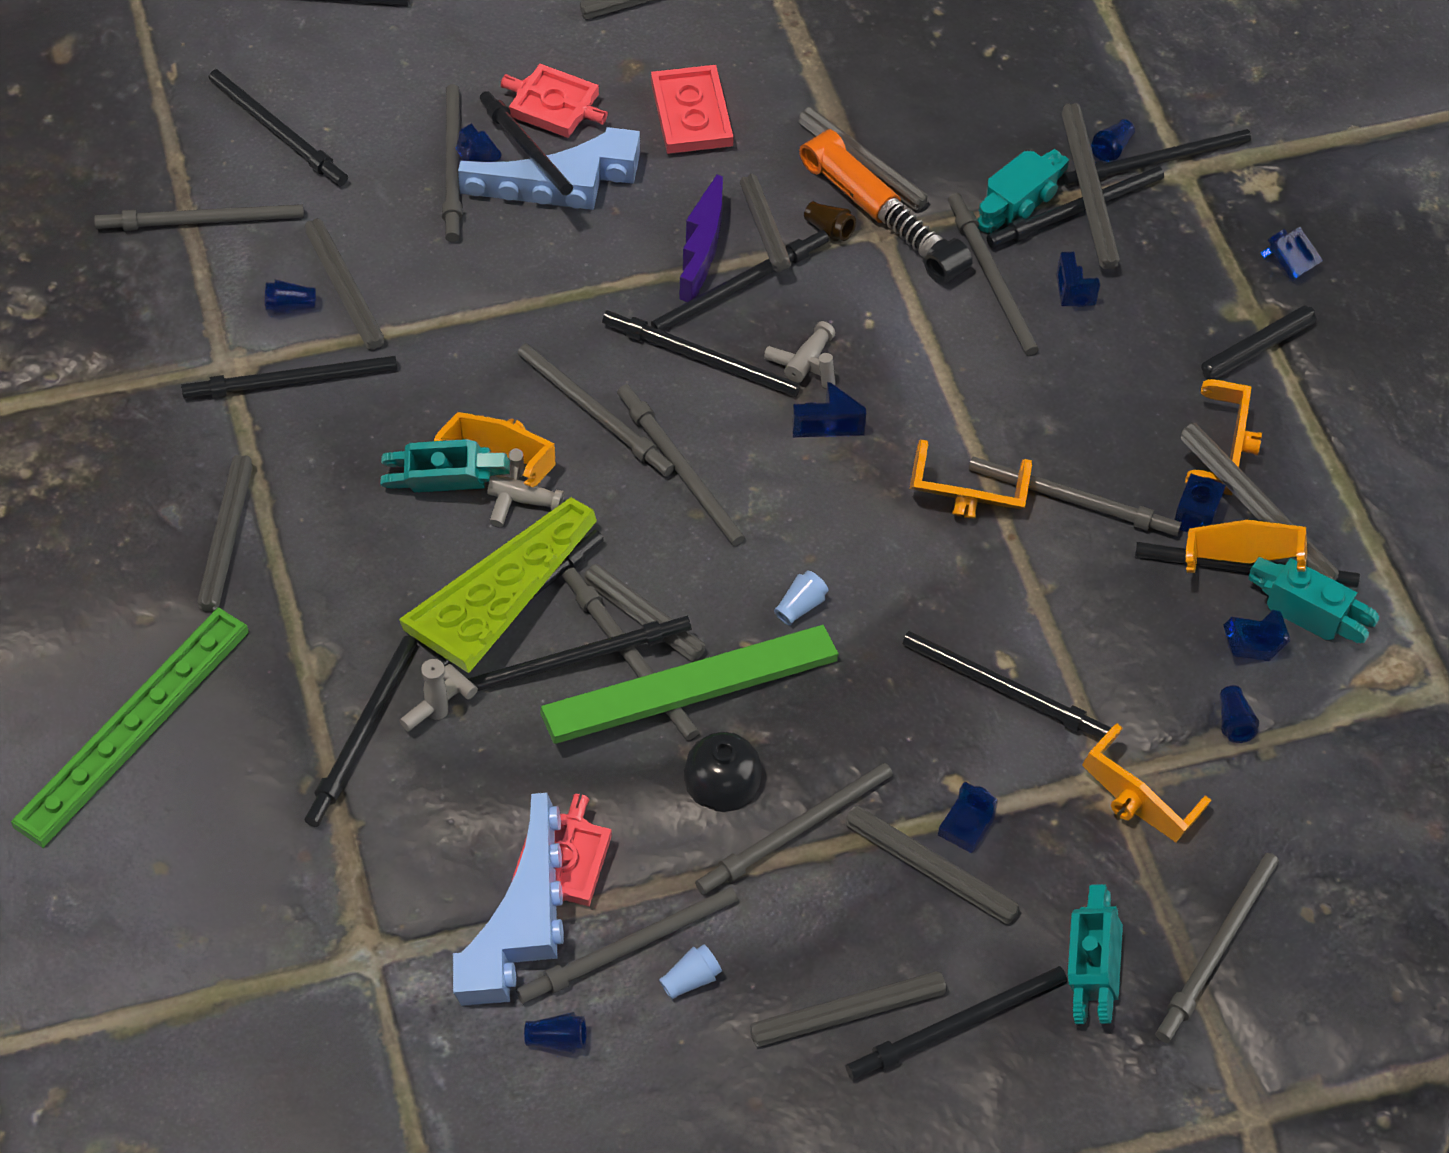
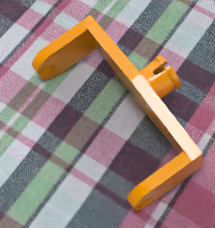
M1213 379L1205 380L1201 387V394L1204 397L1239 404L1230 459L1239 467L1241 452L1258 456L1261 444L1260 439L1262 438L1261 432L1245 431L1252 386ZM1190 470L1187 472L1185 483L1189 487L1232 496L1233 493L1213 472L1203 470Z
M457 412L434 438V441L463 439L476 441L480 447L489 448L491 450L490 453H505L508 458L509 452L512 449H520L523 452L524 464H527L523 476L528 479L524 481V484L529 487H536L556 465L554 443L527 431L520 421L516 420L514 423L512 418L506 421Z
M919 440L910 489L956 498L952 514L956 516L964 515L966 518H976L977 502L1015 509L1025 508L1032 460H1022L1015 498L974 489L922 481L928 441Z
M1241 520L1189 528L1186 545V572L1195 573L1197 557L1249 564L1255 563L1258 557L1269 561L1296 556L1297 572H1305L1307 560L1306 527Z
M1116 723L1089 752L1082 766L1116 798L1111 802V808L1115 814L1124 807L1125 811L1120 815V818L1130 820L1136 814L1177 843L1212 800L1205 795L1187 817L1182 820L1144 782L1103 755L1104 751L1113 743L1123 729Z

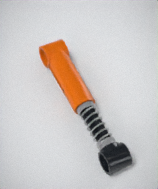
M827 129L800 146L799 154L805 167L813 174L818 175L822 173L878 223H887V226L892 228L896 234H900L901 239H905L908 245H912L914 250L919 251V254L924 258L926 271L936 283L944 285L972 267L973 258L968 247L959 239L953 238L948 241L936 235L935 231L929 232V226H923L922 220L917 221V216L910 215L909 209L904 210V204L901 203L899 195L846 150L845 144L837 132Z

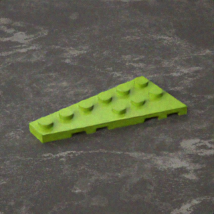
M570 497L401 617L399 621L403 631L467 673H470L597 522L593 509Z

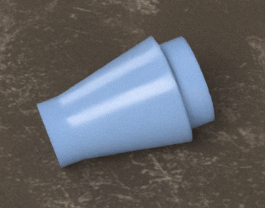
M807 570L803 575L798 574L780 604L774 609L776 616L786 625L790 626L796 619L825 601V595L829 591L828 587L812 571Z
M705 944L697 949L693 946L666 975L659 979V982L667 995L673 1000L681 994L716 981L715 976L722 972V969Z

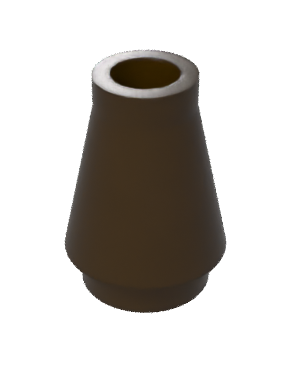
M815 201L810 202L805 208L804 219L811 222L818 229L824 230L833 241H846L855 230L856 218L851 215L849 209L819 204Z

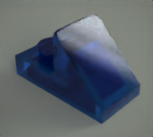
M827 382L826 403L817 404L809 402L793 404V438L864 436L867 415L866 407L831 382Z

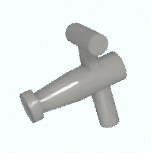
M818 322L814 328V334L799 348L796 354L768 346L765 350L764 358L765 360L785 365V375L794 382H801L810 371L821 376L822 387L832 388L835 386L833 356L829 353L821 354L826 342L831 341L835 336V329L827 322Z
M517 448L509 452L510 477L496 475L491 476L487 494L498 497L489 521L496 527H503L511 501L551 507V511L563 503L564 491L556 490L552 492L539 486L529 487L524 484V481L518 480L519 477L523 476L525 466L523 452Z
M429 659L421 667L422 677L424 678V700L399 719V722L409 732L427 717L434 720L443 719L448 714V700L460 692L466 699H471L477 693L478 688L451 664L444 667V664L438 659Z

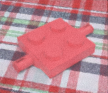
M539 64L535 71L524 80H519L508 74H505L501 80V88L517 93V96L509 106L510 115L513 118L567 138L570 137L577 125L584 119H589L601 125L606 122L608 112L591 106L599 95V85L543 64Z
M574 794L568 814H560L561 829L555 830V844H560L562 853V867L556 868V881L561 882L563 901L590 907L612 837V831L609 828L593 825L585 820L583 816L589 803V798L582 795L580 800V794ZM525 839V842H524V845H523V848H522V851H521V854H520V857H519V860H518V863H517V866H516V869H515L513 878H514V876H515V874H516V872H517V869H518V866H519V863H520V860H521V857H522V854H523V851H524V848H525L526 839Z

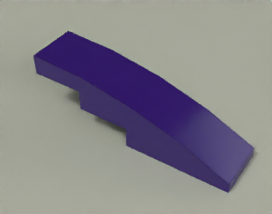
M718 174L686 219V244L683 247V273L680 276L679 299L685 302L696 298L706 280L716 253L721 230L723 176Z

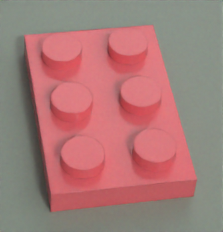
M716 65L651 72V84L667 154L733 146V133Z

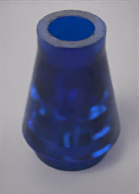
M1122 119L1118 123L1097 132L1091 144L1095 157L1104 162L1117 160L1135 133L1134 125L1129 120Z
M274 279V282L265 283V310L278 314L306 308L315 309V287H305Z
M1235 685L1227 686L1220 692L1221 731L1233 743L1248 742L1258 733L1259 719L1244 697L1242 689Z
M574 1012L537 1021H526L524 1027L525 1045L572 1054L578 1049H585L587 1041L585 1017L576 1016Z

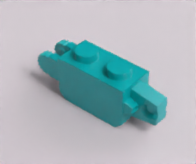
M1055 149L1043 156L1038 155L1034 151H1024L988 179L986 197L979 205V214L981 215L977 219L979 222L978 229L983 231V233H991L1004 223L1008 226V223L1017 219H1027L1037 206L1044 201H1050L1054 197L1058 189L1057 180L1068 169L1069 159Z
M468 439L409 443L405 446V451L389 452L382 455L381 463L384 466L404 467V473L382 475L380 484L390 489L411 488L414 493L485 488V482L490 481V476L510 474V458L505 453H490L491 450L489 448L480 447L476 441Z
M1258 557L1250 570L1248 580L1263 588L1262 591L1269 595L1267 606L1273 613L1325 640L1334 639L1339 634L1353 642L1364 643L1369 636L1368 629L1365 626L1375 627L1379 621L1380 616L1376 610L1356 599L1358 592L1307 566L1305 572H1297V561L1292 558L1288 560L1286 565Z
M1106 884L1090 885L1087 907L1074 909L1071 916L1068 981L1074 992L1073 1017L1076 1024L1086 1023L1088 1001L1098 1000L1099 1003L1097 1014L1100 1023L1110 1024L1113 1016V1001L1119 1000L1123 924L1118 917V908L1111 906V894L1107 890Z

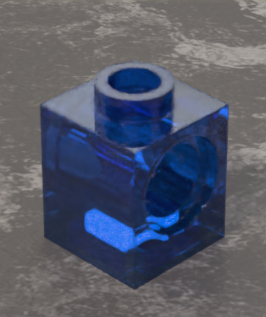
M1191 473L1174 519L1182 522L1180 530L1188 532L1189 528L1213 525L1226 485L1216 482L1211 478Z

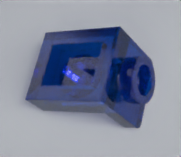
M1298 227L1289 234L1284 228L1267 240L1271 246L1261 252L1264 258L1274 253L1292 281L1323 261L1301 227Z
M1061 252L1056 272L1061 306L1084 307L1095 305L1100 289L1099 278H1083L1082 266H1077L1075 252Z
M964 782L959 789L957 801L939 826L938 836L973 853L995 819L998 799L992 796L985 788Z

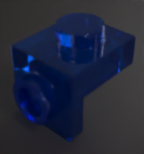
M472 123L460 130L455 149L463 161L497 162L501 159L502 153L484 131L478 132Z
M1272 610L1262 621L1231 617L1223 624L1229 645L1235 657L1270 661L1290 642V635L1281 611Z

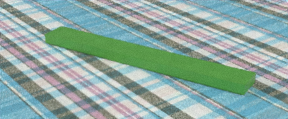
M218 607L11 821L13 828L44 848L249 633L247 625Z
M820 625L541 706L540 714L553 743L557 744L837 662L839 654L824 625Z

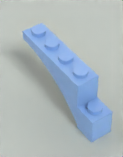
M606 127V132L576 147L546 155L573 185V191L569 195H562L531 159L509 162L460 161L458 169L460 194L594 210L600 180L634 184L640 156V131Z
M548 793L531 794L530 822L525 848L517 872L504 899L474 940L461 953H453V993L461 1006L510 1002V987L516 986V970L513 962L558 959L557 944H563L564 931L562 920H557L556 906L563 904V892L561 882L556 881V868L562 867V853L560 844H555V830L561 829V815L559 806H553Z

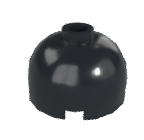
M717 732L709 734L696 742L688 753L684 769V781L687 792L696 803L703 806V803L713 806L715 811L728 812L739 810L751 803L755 798L756 791L761 785L762 767L758 752L748 740L735 733Z

